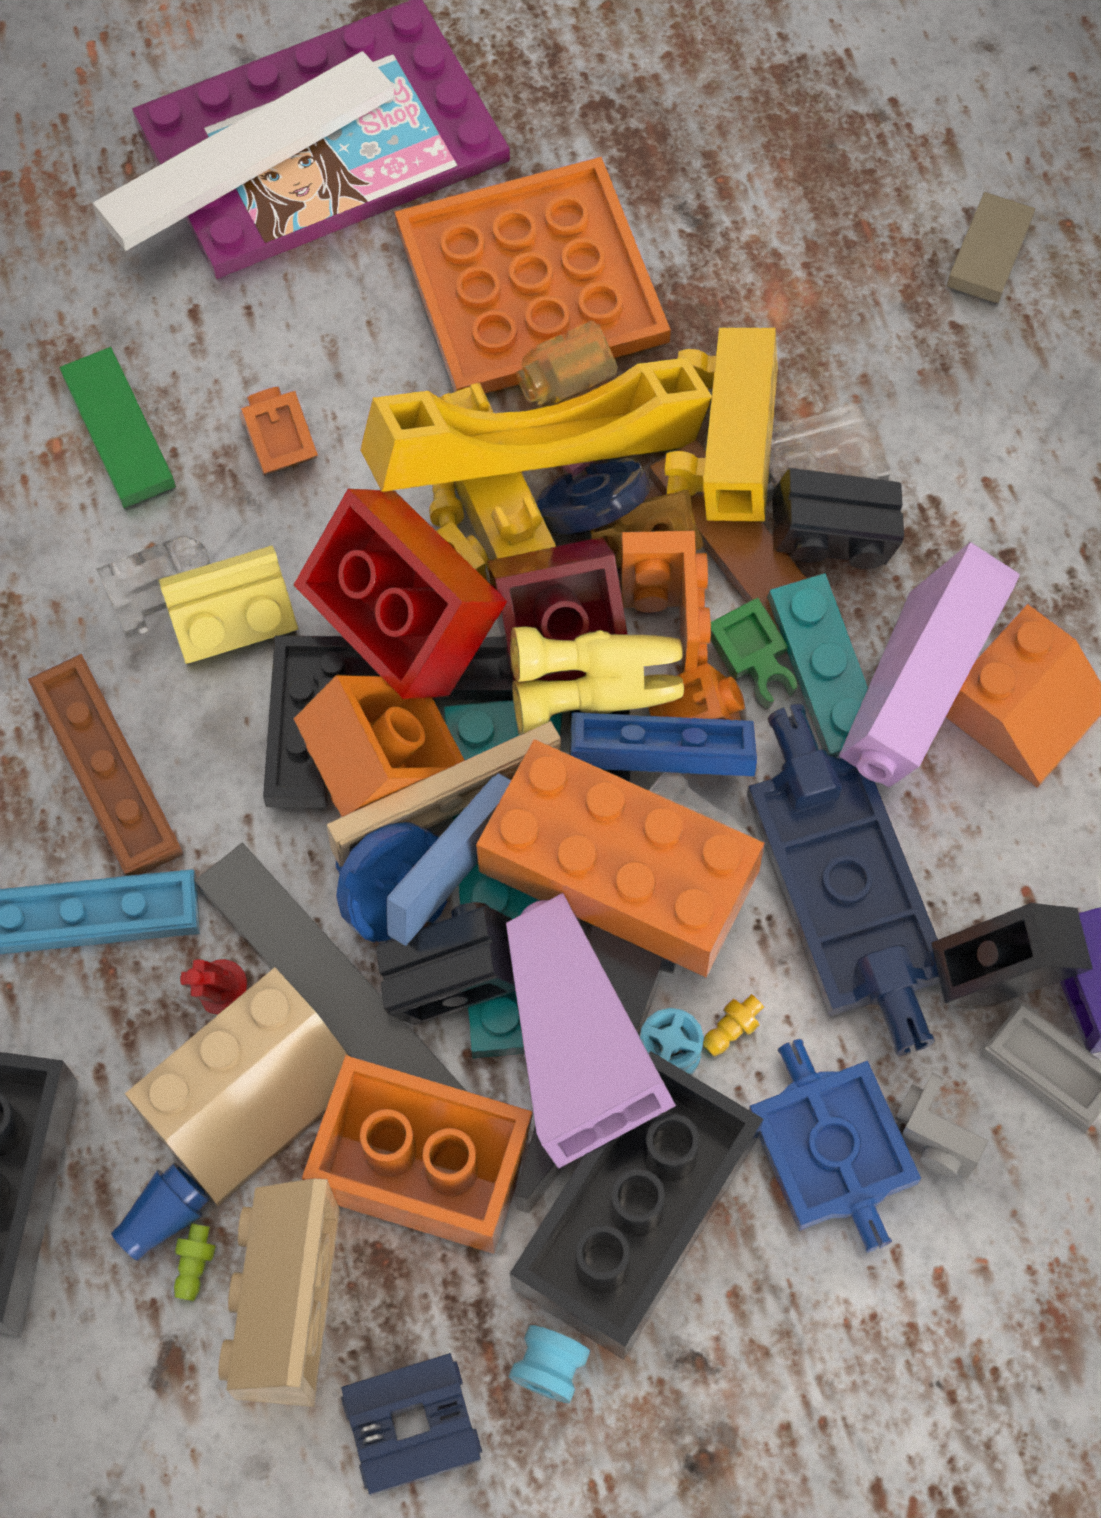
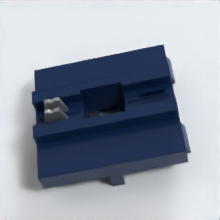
M451 1353L341 1387L343 1393L341 1400L346 1419L350 1422L361 1462L359 1469L365 1490L368 1489L370 1496L420 1480L424 1482L432 1479L433 1476L481 1461L480 1453L483 1452L477 1430L472 1429L460 1386L463 1385L458 1363L453 1361ZM415 1409L417 1411L425 1409L430 1431L399 1440L393 1418Z

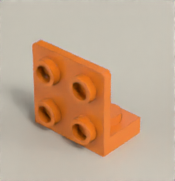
M695 531L622 532L620 590L623 608H635L641 612L653 613L662 611L667 607H679L680 640L683 647L681 659L682 673L707 663V644H710L711 637L710 608L705 607V589L708 587L707 553H696Z

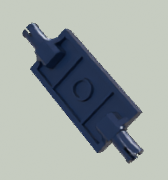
M790 705L792 713L790 717H788L784 707L771 713L767 720L773 729L785 760L781 768L782 772L770 780L748 786L747 797L828 1013L831 1017L870 1004L879 1005L895 1045L896 1055L910 1054L911 1050L909 1047L913 1045L916 1052L932 1045L935 1039L933 1034L930 1033L915 991L940 983L931 942L938 940L876 783L864 777L855 766L844 759L828 756L825 750H819L807 720L804 705Z

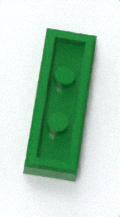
M112 347L60 366L59 369L123 508L175 488L176 484L173 475Z

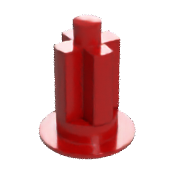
M197 959L193 960V967L187 970V972H181V985L191 988L190 996L200 999L204 1009L215 1015H219L247 991V978L243 969L231 960L218 959L208 962Z

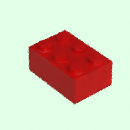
M348 488L293 584L402 699L449 696L508 602L393 490L382 492L381 490Z

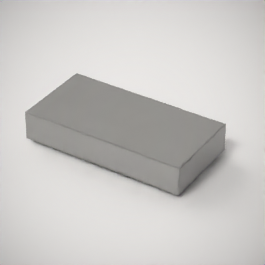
M1020 1002L985 1046L981 1055L1085 1133L1101 1113V1060L1023 1002Z

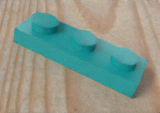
M826 573L771 589L767 599L780 634L788 645L786 651L822 749L827 752L828 756L838 757L868 690V686Z

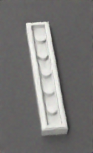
M362 51L93 202L95 215L123 249L127 251L393 99L394 85Z

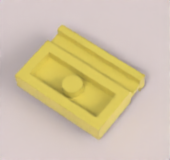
M273 545L159 579L186 664L299 630Z

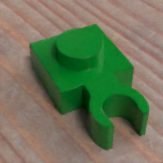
M758 597L710 622V641L729 673L735 680L750 673L755 681L754 690L756 698L764 708L772 707L775 701L767 689L766 685L768 682L778 681L785 686L790 697L794 695L798 686L794 674L776 660V658L785 654L788 645Z

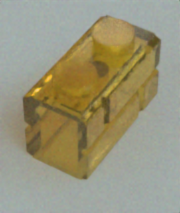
M592 320L568 331L563 336L559 335L534 347L522 357L521 366L523 369L516 371V375L528 402L531 403L537 400L539 406L548 407L563 402L617 375L618 366L600 325H597Z

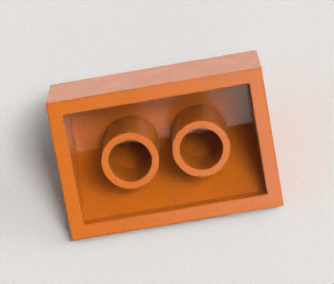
M345 1055L302 1175V1180L313 1178L327 1179L338 1206L495 1254L514 1195L533 1112Z

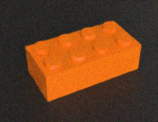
M534 739L481 834L476 848L480 873L538 900H550L563 893L577 918L707 978L760 871L765 843Z

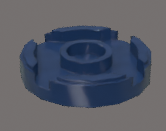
M612 458L596 461L585 467L587 475L573 480L571 473L568 475L564 474L545 487L538 496L536 504L549 532L555 534L585 532L609 524L630 513L645 500L650 492L649 480L640 463L631 458Z

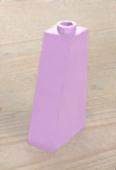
M969 542L909 593L839 757L855 766L867 779L880 782L888 788L920 766L1019 578V573Z
M563 893L550 900H540L529 905L520 916L506 923L536 1133L542 1146L558 1169L676 1106Z

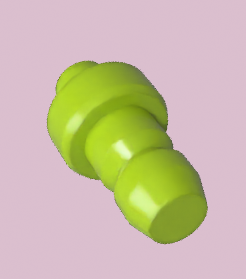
M191 1223L188 1239H177L175 1254L180 1255V1260L178 1264L179 1275L175 1278L174 1282L175 1298L194 1301L200 1291L201 1282L199 1278L204 1273L206 1261L213 1260L216 1245L207 1244L210 1227Z

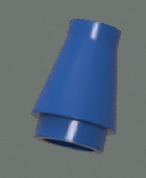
M173 1163L164 1172L156 1170L125 1218L111 1232V1235L128 1255L138 1261L149 1250L201 1218L202 1213L200 1209L210 1199L201 1186L183 1168Z

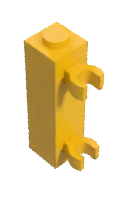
M719 328L716 356H708L706 353L696 349L678 351V359L688 358L706 388L713 390L706 457L697 458L695 455L684 451L667 453L665 462V476H669L667 494L687 489L690 496L697 492H704L707 521H765L778 371L776 328Z
M480 383L472 384L470 387L439 397L445 402L469 410L494 413ZM522 472L454 481L456 491L489 560L556 547Z

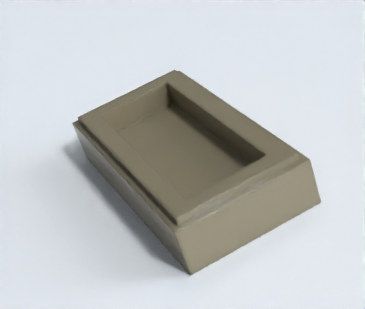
M984 192L952 267L946 287L999 304L1033 220L1036 208Z

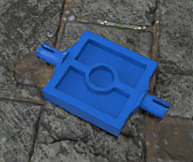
M802 1039L793 1040L792 1046L789 1042L778 1048V1052L781 1054L792 1083L780 1094L750 1105L749 1110L764 1119L759 1140L798 1230L801 1231L831 1218L852 1217L864 1243L866 1253L875 1251L878 1246L879 1249L887 1246L892 1240L887 1234L876 1207L887 1196L918 1185L921 1177L868 1060L838 1072L821 1071L816 1073Z

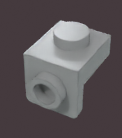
M932 1073L924 1089L913 1084L911 1085L895 1119L906 1124L902 1137L908 1149L921 1155L920 1161L924 1166L946 1177L954 1178L958 1173L968 1179L977 1166L989 1140L929 1111L944 1079Z

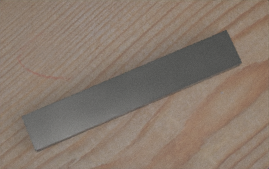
M243 842L194 880L197 888L270 970L275 967L316 1011L348 1056L467 1091L404 1021L388 1015L384 1009L382 996Z

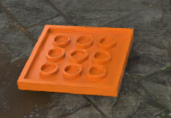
M602 156L394 211L396 227L454 392L470 387L472 384L480 383L486 394L670 343L671 329Z

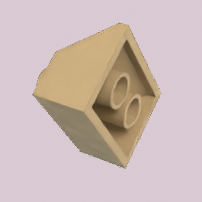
M274 967L129 1089L125 1095L138 1115L215 1204L219 1206L325 1114L345 1055L348 1056V1054L316 1011Z
M313 1178L257 1187L254 1192L253 1206L242 1208L238 1226V1245L247 1247L243 1273H233L228 1297L229 1312L237 1313L234 1339L223 1340L218 1367L219 1380L227 1381L226 1390L235 1400L315 1407L340 1212L327 1179Z

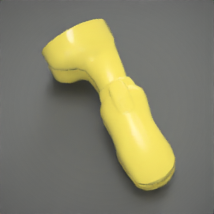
M512 628L510 642L511 667L517 680L512 682V691L519 735L548 723L553 715L566 711L580 710L584 713L609 714L612 711L661 705L683 697L684 684L683 679L679 676L666 674L644 676V666L668 664L682 659L683 647L679 638L657 635H611L608 632L598 630L597 632L583 634L577 637L575 641L552 640L543 638L536 628ZM566 670L586 672L585 676L576 680H535L551 672Z

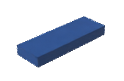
M572 713L570 755L600 769L755 777L757 752L754 721Z

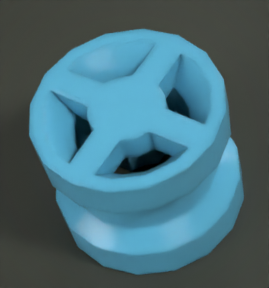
M667 1008L658 1010L647 1018L641 1028L640 1039L648 1054L652 1051L688 1074H694L700 1064L704 1039L701 1025L694 1016L682 1009ZM682 1050L683 1053L680 1052L678 1055L671 1057L673 1053H677L678 1051Z
M529 1325L524 1337L527 1350L523 1360L513 1364L509 1378L537 1394L559 1402L570 1403L575 1392L572 1382L573 1376L577 1368L586 1364L590 1350L581 1343L553 1330Z

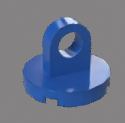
M410 822L389 824L367 834L350 852L343 866L340 867L336 860V869L339 873L336 898L341 917L357 934L365 940L376 943L375 941L383 942L393 939L388 936L387 896L438 840V836ZM445 900L427 922L434 923L441 915L448 901Z

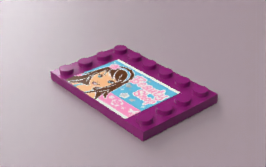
M409 0L132 108L135 122L159 166L362 51L394 85L393 99L184 217L216 280L510 161V148L423 0Z

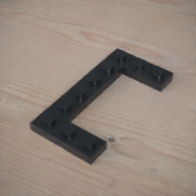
M275 636L263 791L266 807H327L328 788L306 748V743L294 718L336 675L380 676L343 636ZM485 637L451 694L444 697H432L433 700L513 701V680L502 637ZM580 710L570 711L569 755H570V749H571V718H572V713H584V712H581ZM630 710L612 711L609 714L630 715ZM604 770L630 782V771Z

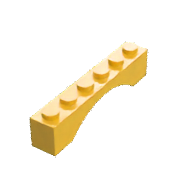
M679 358L637 364L614 380L584 395L556 405L521 412L492 413L469 410L445 402L430 391L373 397L360 451L380 490L386 492L679 449L696 440L712 395L689 359Z

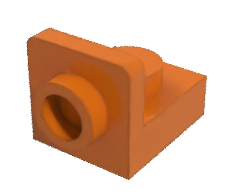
M272 387L247 397L249 406L241 408L239 416L243 426H246L263 476L317 458L318 454L296 391L281 394L279 387Z
M705 663L696 669L676 675L683 679V697L675 701L648 707L650 716L741 720L739 711L745 709V702L742 692L733 677H726L709 663Z

